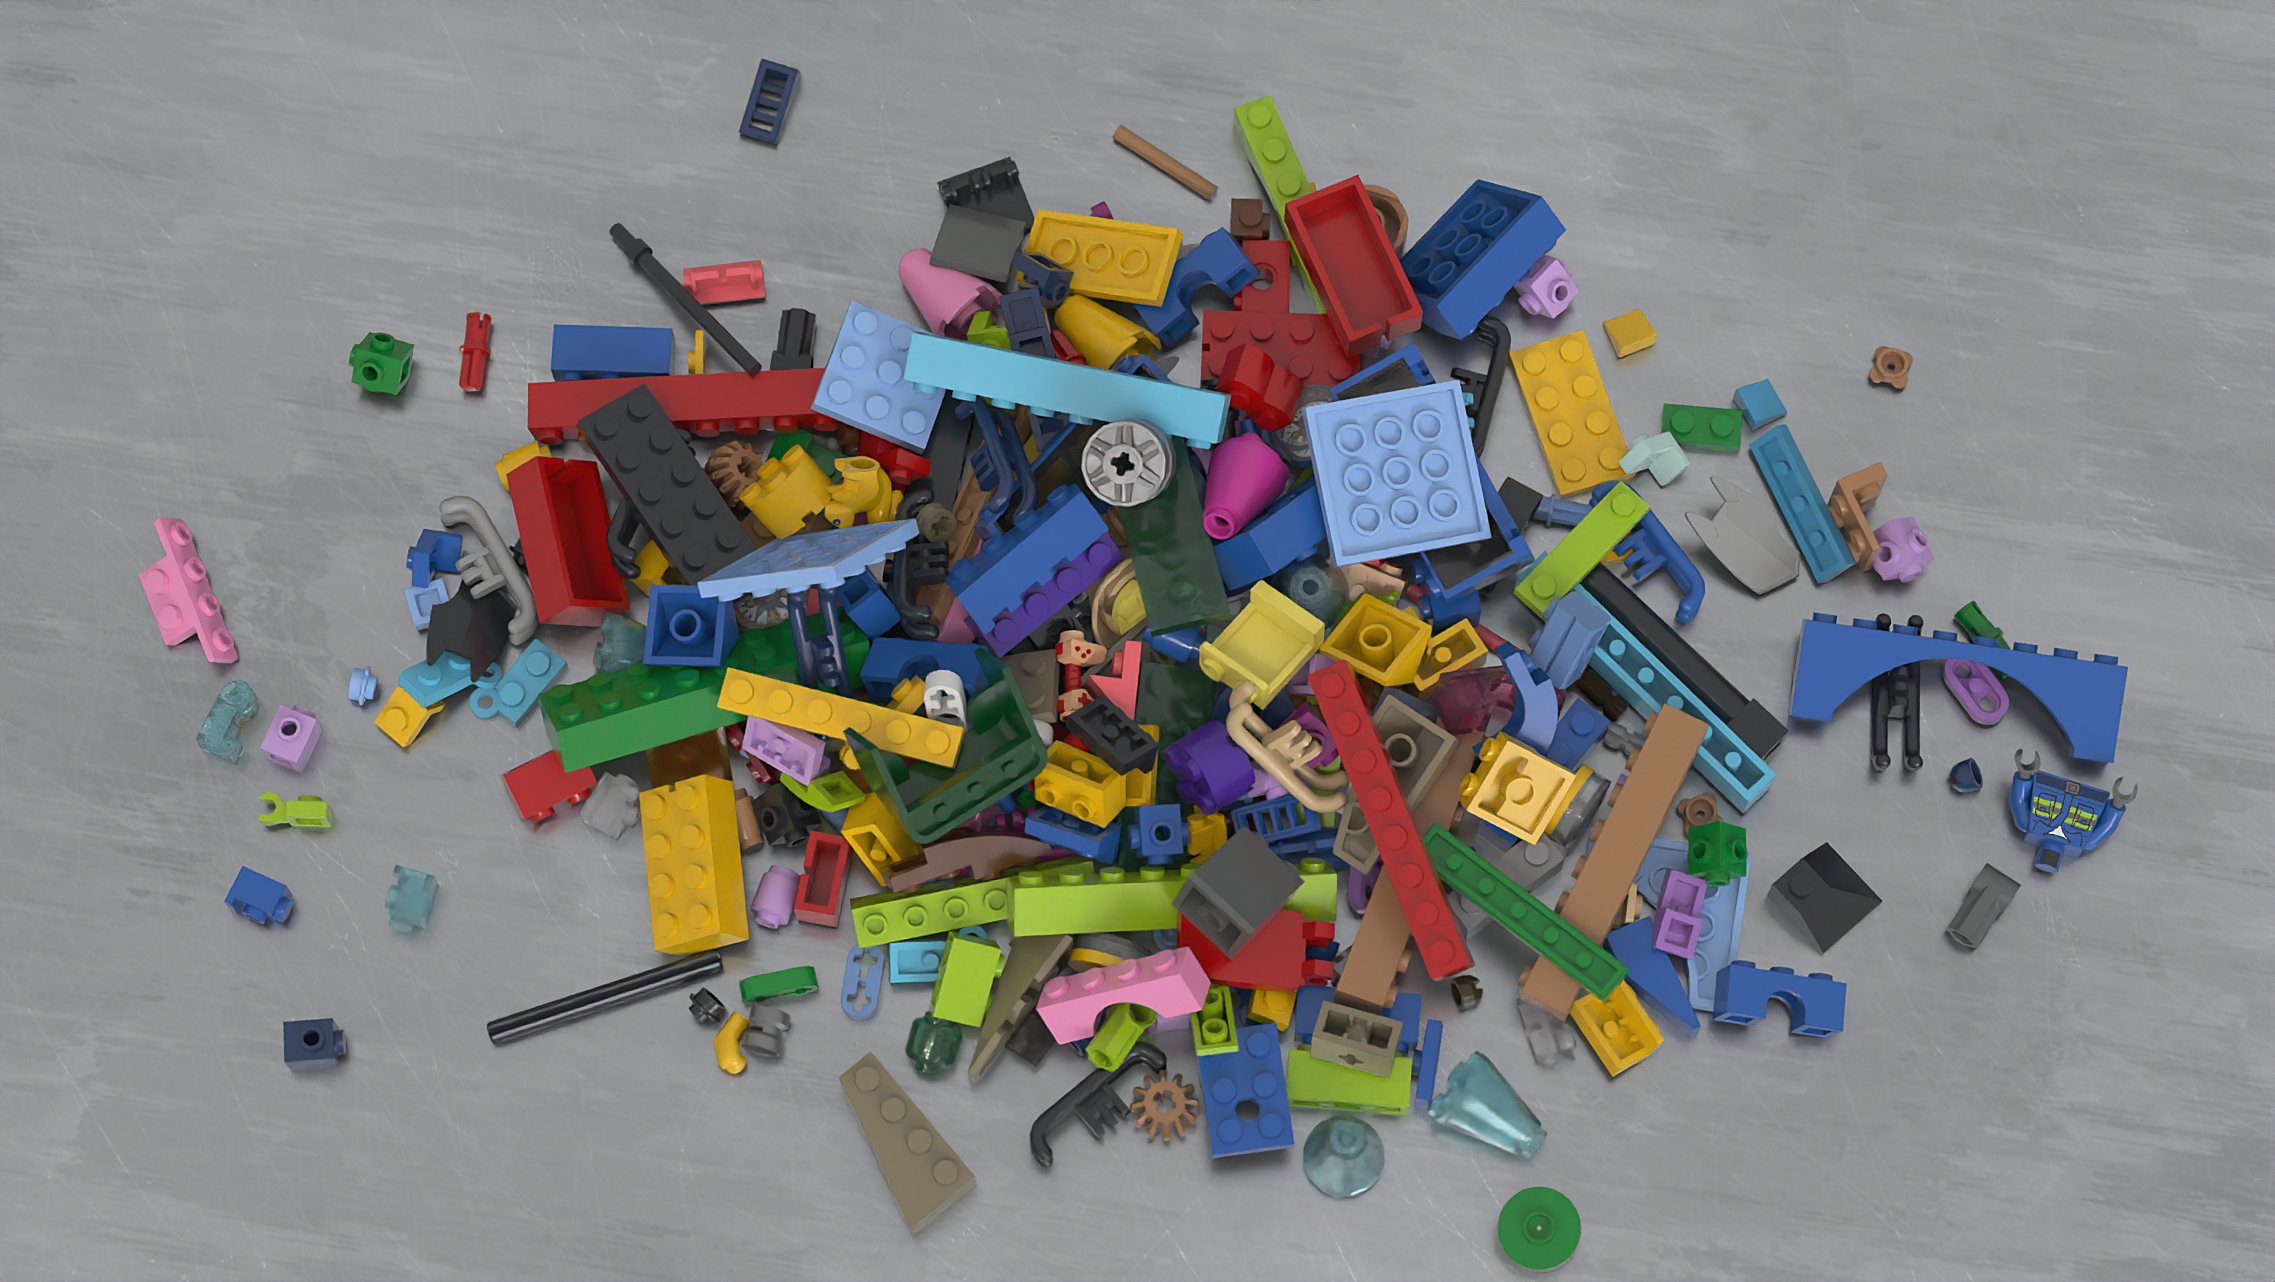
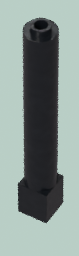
M1601 561L1579 583L1763 761L1785 741L1789 732L1785 726L1755 698L1751 701L1746 698Z

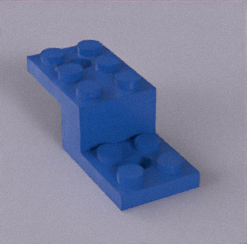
M1229 986V991L1238 994L1241 1000L1239 1007L1233 1010L1239 1051L1197 1056L1194 1045L1212 1158L1294 1147L1295 1143L1277 1023L1262 1024L1247 1018L1246 1014L1252 989ZM1250 1100L1256 1103L1259 1108L1257 1118L1252 1121H1243L1236 1115V1106L1241 1101Z

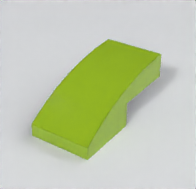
M826 771L819 778L811 780L808 786L784 772L781 773L780 781L790 791L806 803L823 811L835 812L862 803L866 797L843 771L833 774Z

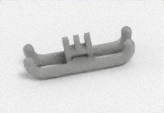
M454 496L443 500L439 505V510L442 513L441 522L445 526H452L460 522L469 524L483 548L458 560L455 563L457 570L464 572L475 567L474 570L463 576L466 585H472L480 580L483 581L470 590L474 599L506 585L521 611L520 615L512 619L508 624V629L511 632L509 640L515 645L524 643L533 636L538 627L539 620L530 586L486 510L478 501L468 496Z

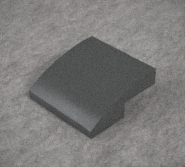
M950 204L940 227L929 265L1006 283L1013 268L1011 266L1013 258L1024 236L1026 222Z

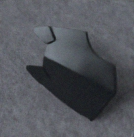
M462 578L458 592L452 599L442 604L432 605L426 643L427 665L432 666L445 651L470 660L471 682L476 683L487 671L500 650L509 631L508 624L513 619L517 606L500 587L480 598L474 599L470 590L483 581L480 580L472 585H466Z

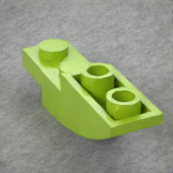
M1210 984L1202 1010L1189 1013L1197 1056L1239 1051L1229 986Z

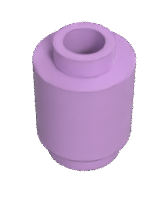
M771 865L769 871L763 873L750 907V911L756 916L755 921L773 929L778 928V925L788 924L795 905L801 877L797 872L783 866Z

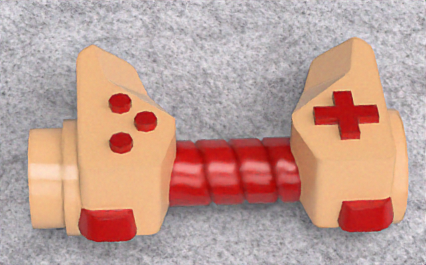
M1076 630L1062 632L1060 634V641L1056 644L1057 659L1065 665L1066 692L1060 695L1057 700L1060 720L1065 723L1067 722L1068 715L1094 701L1089 693L1081 688V667L1103 663L1107 652L1106 648L1102 645L1086 642L1084 633Z

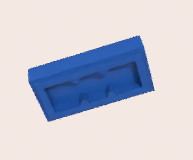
M1427 1020L1422 1050L1414 1049L1411 1074L1418 1075L1414 1107L1428 1109L1432 1103L1444 1025L1439 1020Z

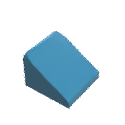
M1769 379L1742 386L1735 391L1733 399L1739 409L1743 410V416L1752 431L1787 414L1786 408Z

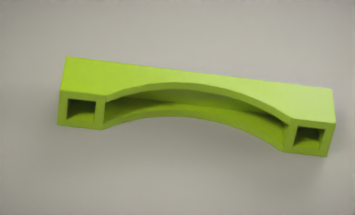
M1271 95L1235 107L1233 126L1247 159L1255 169L1274 206L1287 240H1290V248L1314 314H1327L1284 222L1285 203L1313 192Z

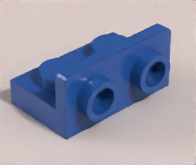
M1046 804L1026 818L1025 833L1039 837V840L1045 844L1053 845L1107 864H1112L1117 859L1121 831L1120 825L1110 822L1105 828H1102Z

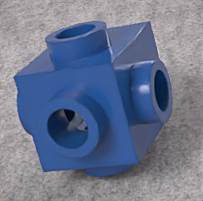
M1180 804L1139 806L1133 809L1134 825L1128 826V841L1130 849H1136V858H1148V865L1172 864V856L1183 854V846H1188L1189 843L1188 825L1186 821L1181 822ZM1155 829L1161 833L1162 841L1155 837Z

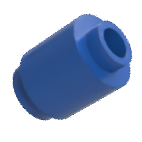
M1155 611L1142 641L1151 644L1150 649L1185 664L1188 657L1196 660L1199 647L1203 644L1205 637L1198 635L1201 629L1200 626L1169 612H1165L1163 615Z

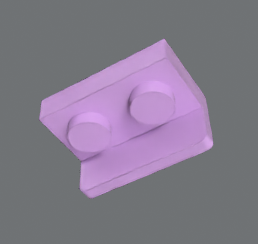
M748 716L742 749L807 786L811 780L819 778L830 768L831 760L823 756L824 741L804 730Z

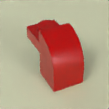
M862 431L860 433L856 457L866 456L879 462L880 468L889 476L892 491L899 490L904 495L905 485L911 484L913 480L929 475L930 460L915 455L907 448L868 432Z

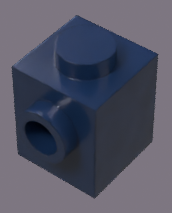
M333 1018L283 1022L284 1062L290 1070L340 1067L339 1055L346 1054L345 1031L338 1029V1025Z

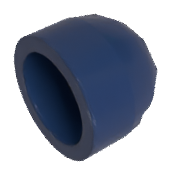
M1973 758L1960 761L1952 767L1949 778L1957 777L1958 783L1952 785L1957 791L1968 793L1983 787L1980 769Z

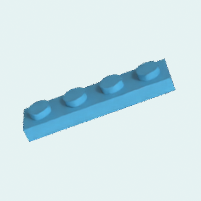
M1777 425L1749 444L1817 582L1826 583L1854 565L1856 562L1787 425Z

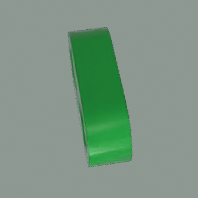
M801 966L745 978L739 981L742 1003L751 1005L813 992L818 989V982L813 966Z

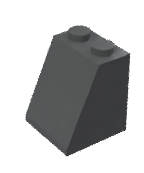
M1243 826L1187 879L1172 905L1228 958L1233 960L1297 894L1305 881L1300 878L1299 871L1292 863L1287 860H1281L1270 850L1268 842L1262 835L1257 832H1251L1246 826Z

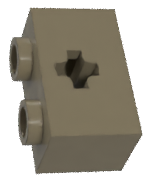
M1323 1000L1312 1035L1310 1057L1390 1078L1401 1041L1403 1022Z

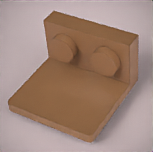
M1881 462L1837 480L1827 504L1838 529L1840 528L1846 540L1845 543L1862 573L1870 570L1880 549L1863 512L1876 504L1875 500H1877L1882 492V487L1888 476Z

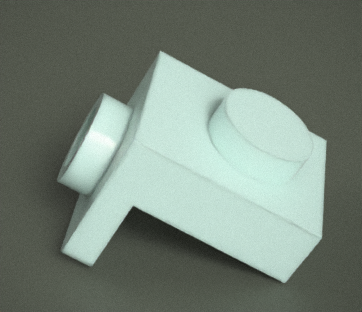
M1670 432L1649 437L1647 434L1639 436L1627 446L1630 452L1618 461L1627 475L1649 468L1661 486L1669 484L1690 465L1689 459Z

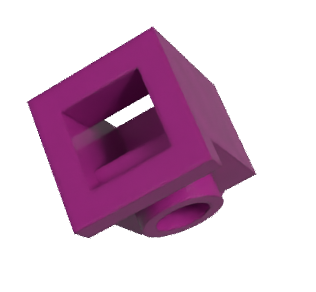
M1306 700L1278 726L1280 728L1288 722L1295 720L1301 726V731L1306 730L1312 737H1317L1321 740L1319 742L1322 745L1321 753L1306 762L1311 769H1314L1319 763L1326 767L1339 756L1323 714L1309 700Z

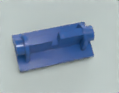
M1339 828L1316 831L1284 841L1278 840L1277 843L1269 845L1270 850L1281 860H1287L1292 864H1300V861L1305 858L1323 859L1325 863H1329L1333 869L1351 867L1350 864L1332 853Z

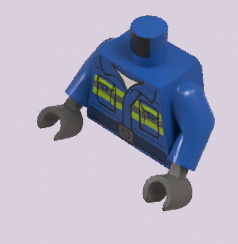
M2018 749L2014 757L2019 771L2015 772L2013 776L2009 806L2016 827L2023 831V842L2040 847L2035 867L2046 872L2057 873L2063 855L2078 858L2083 850H2094L2114 833L2126 811L2124 804H2129L2136 798L2138 786L2137 784L2134 786L2131 794L2122 795L2118 791V787L2123 780V777H2120L2114 782L2112 789L2114 798L2109 799L2110 792L2038 770L2041 760L2037 751H2035V758L2031 764H2022L2020 761L2023 751Z

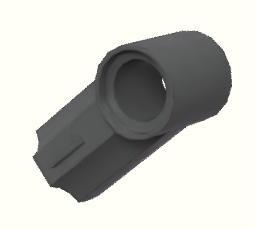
M1986 863L1968 890L1969 896L1946 930L1963 945L1976 949L1991 928L1997 915L2003 914L2021 884L1989 863Z

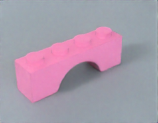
M1187 946L1175 950H1163L1155 955L1139 959H1127L1119 964L1103 968H1091L1086 972L1067 977H1055L1050 981H1046L1036 1010L1058 1044H1064L1095 1036L1104 1008L1115 1003L1131 1002L1141 1004L1155 1010L1165 1019L1200 1011L1203 1008L1211 982Z

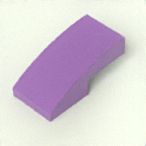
M1673 869L1666 870L1656 910L1653 948L1686 959L1693 958L1703 920L1698 919L1707 889L1705 880Z

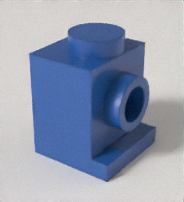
M242 866L224 901L231 912L238 914L242 907L244 908L242 911L243 915L264 924L266 919L277 924L279 921L283 923L289 916L293 906V900H291L292 893L286 885L245 866Z

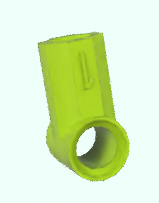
M1120 1002L1112 1004L1106 1013V1020L1085 1049L1089 1055L1088 1059L1098 1068H1103L1110 1072L1117 1070L1144 1029L1156 1021L1158 1012L1137 1003ZM1129 1009L1134 1013L1135 1019L1131 1016Z

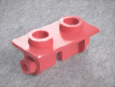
M761 260L683 269L684 287L701 305L766 298Z

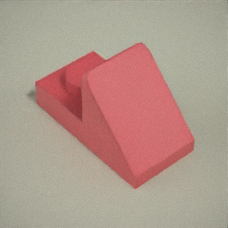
M1125 640L1121 651L1114 652L1112 659L1111 676H1117L1118 678L1089 675L1085 687L1095 699L1104 695L1134 721L1142 642Z

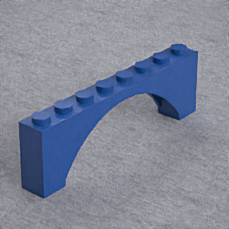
M1813 612L1812 620H1802L1788 712L1792 716L1832 721L1833 711L1850 694L1866 682L1888 670L1924 659H1965L1998 669L2017 680L2032 692L2048 709L2060 726L2069 743V756L2114 763L2128 667L2118 665L2119 657L2094 654L2093 661L2077 659L2078 651L2054 648L2053 655L2037 653L2038 645L2014 642L2013 649L1997 647L1998 639L1974 636L1973 643L1957 641L1958 633L1939 630L1933 631V637L1917 635L1918 627L1893 624V631L1891 632L1878 630L1877 621L1853 618L1852 626L1837 624L1836 615Z

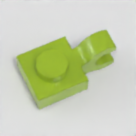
M265 792L260 794L262 803H273L276 805L275 811L272 814L259 815V821L263 825L274 826L279 823H290L291 826L332 827L333 811L327 801H322L321 797L302 795L298 797V801L286 800V803H284L275 793Z

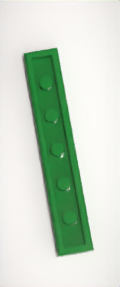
M1436 822L1424 834V841L1438 875L1443 882L1605 1004L1629 974L1630 969Z

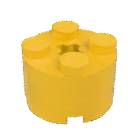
M797 444L788 450L780 461L775 457L766 461L757 471V474L761 477L760 480L749 485L739 496L742 502L766 528L781 540L804 527L806 524L803 522V519L811 512L817 515L832 498V493L827 492L826 488L834 484L806 451Z

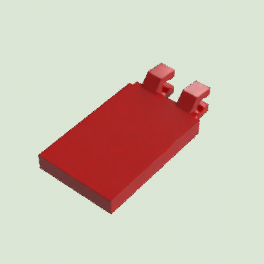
M1281 909L1231 960L1177 910L1176 949L1187 946L1190 948L1211 982L1210 984L1295 994L1299 987H1304L1305 985L1326 987L1328 980L1334 978V962L1317 959L1305 960L1306 946L1327 948L1329 941L1332 942L1335 939V923L1316 920L1306 922V916L1301 915V911Z

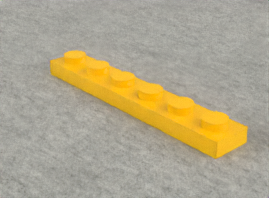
M729 667L717 705L722 710L846 742L848 741L843 731L851 727L876 745L878 750L891 751L897 755L955 769L965 729L962 727Z

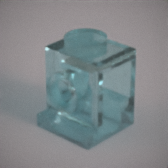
M395 865L393 873L398 883L397 885L392 884L390 886L385 901V908L389 909L388 914L390 916L388 926L409 933L412 931V928L424 931L439 884L434 875Z

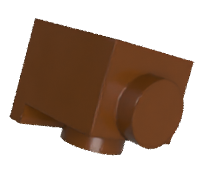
M1231 198L1230 234L1241 246L1243 240H1269L1270 213H1263V199Z

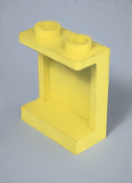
M1260 579L1250 590V603L1212 644L1204 641L1199 647V665L1209 678L1215 681L1221 680L1232 689L1244 681L1252 682L1255 685V692L1245 702H1252L1263 710L1323 644L1325 623Z

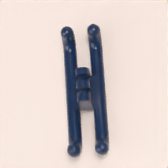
M976 397V401L963 400L954 409L955 417L959 420H964L975 412L978 428L981 430L985 440V444L970 459L980 490L988 492L998 484V489L989 500L987 506L991 513L998 514L1010 501L1015 486L1013 471L1016 472L1023 495L1020 505L1011 515V520L1014 523L1024 512L1030 509L1035 510L1039 492L1013 418L1007 410L1001 408L990 410L985 399L981 397ZM997 424L1000 428L1002 436L999 435L998 429L996 427Z
M819 584L818 597L825 635L809 638L803 606L806 596L805 592L787 593V609L801 685L819 691L817 679H819L825 687H835L836 695L853 699L835 602L837 587L821 589ZM813 733L815 737L824 742L830 739V737Z

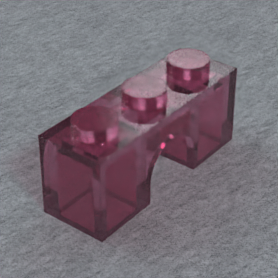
M1503 665L1440 673L1431 703L1447 732L1452 736L1483 732L1487 729L1495 706L1503 707L1513 713L1515 691ZM1554 686L1559 718L1567 691L1565 689L1559 690Z

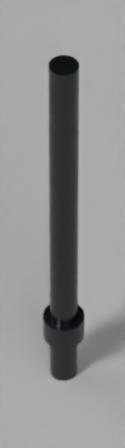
M621 223L611 227L609 234L625 249V256L635 266H642L749 376H756L761 371L762 365L652 255L653 250L641 238L636 239Z

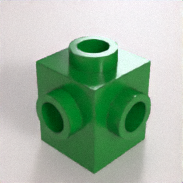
M369 332L362 342L355 344L351 350L349 357V366L353 367L351 382L362 385L372 392H386L397 395L409 380L414 344L396 340L387 333Z
M1722 821L1688 827L1687 860L1690 876L1704 879L1706 885L1716 887L1727 886L1730 884V879L1746 876L1747 848L1745 828Z

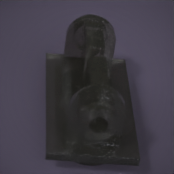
M1038 1002L1016 1031L1012 1032L1009 1040L1004 1045L1007 1049L1037 1067L1056 1042L1053 1034L1036 1010Z

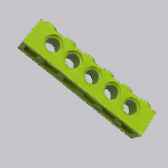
M1076 855L1028 866L1005 869L1002 875L990 880H981L980 878L975 880L972 876H961L926 883L920 889L910 893H900L899 891L894 893L891 890L851 898L850 904L859 949L1007 919V878L1019 877V873L1024 871L1042 872L1043 876L1059 875V872L1065 869H1078L1084 871V874H1095L1092 858Z

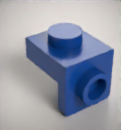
M423 529L416 547L410 546L407 555L406 568L412 571V586L428 588L436 569L459 572L455 563L462 559L463 536L461 534Z

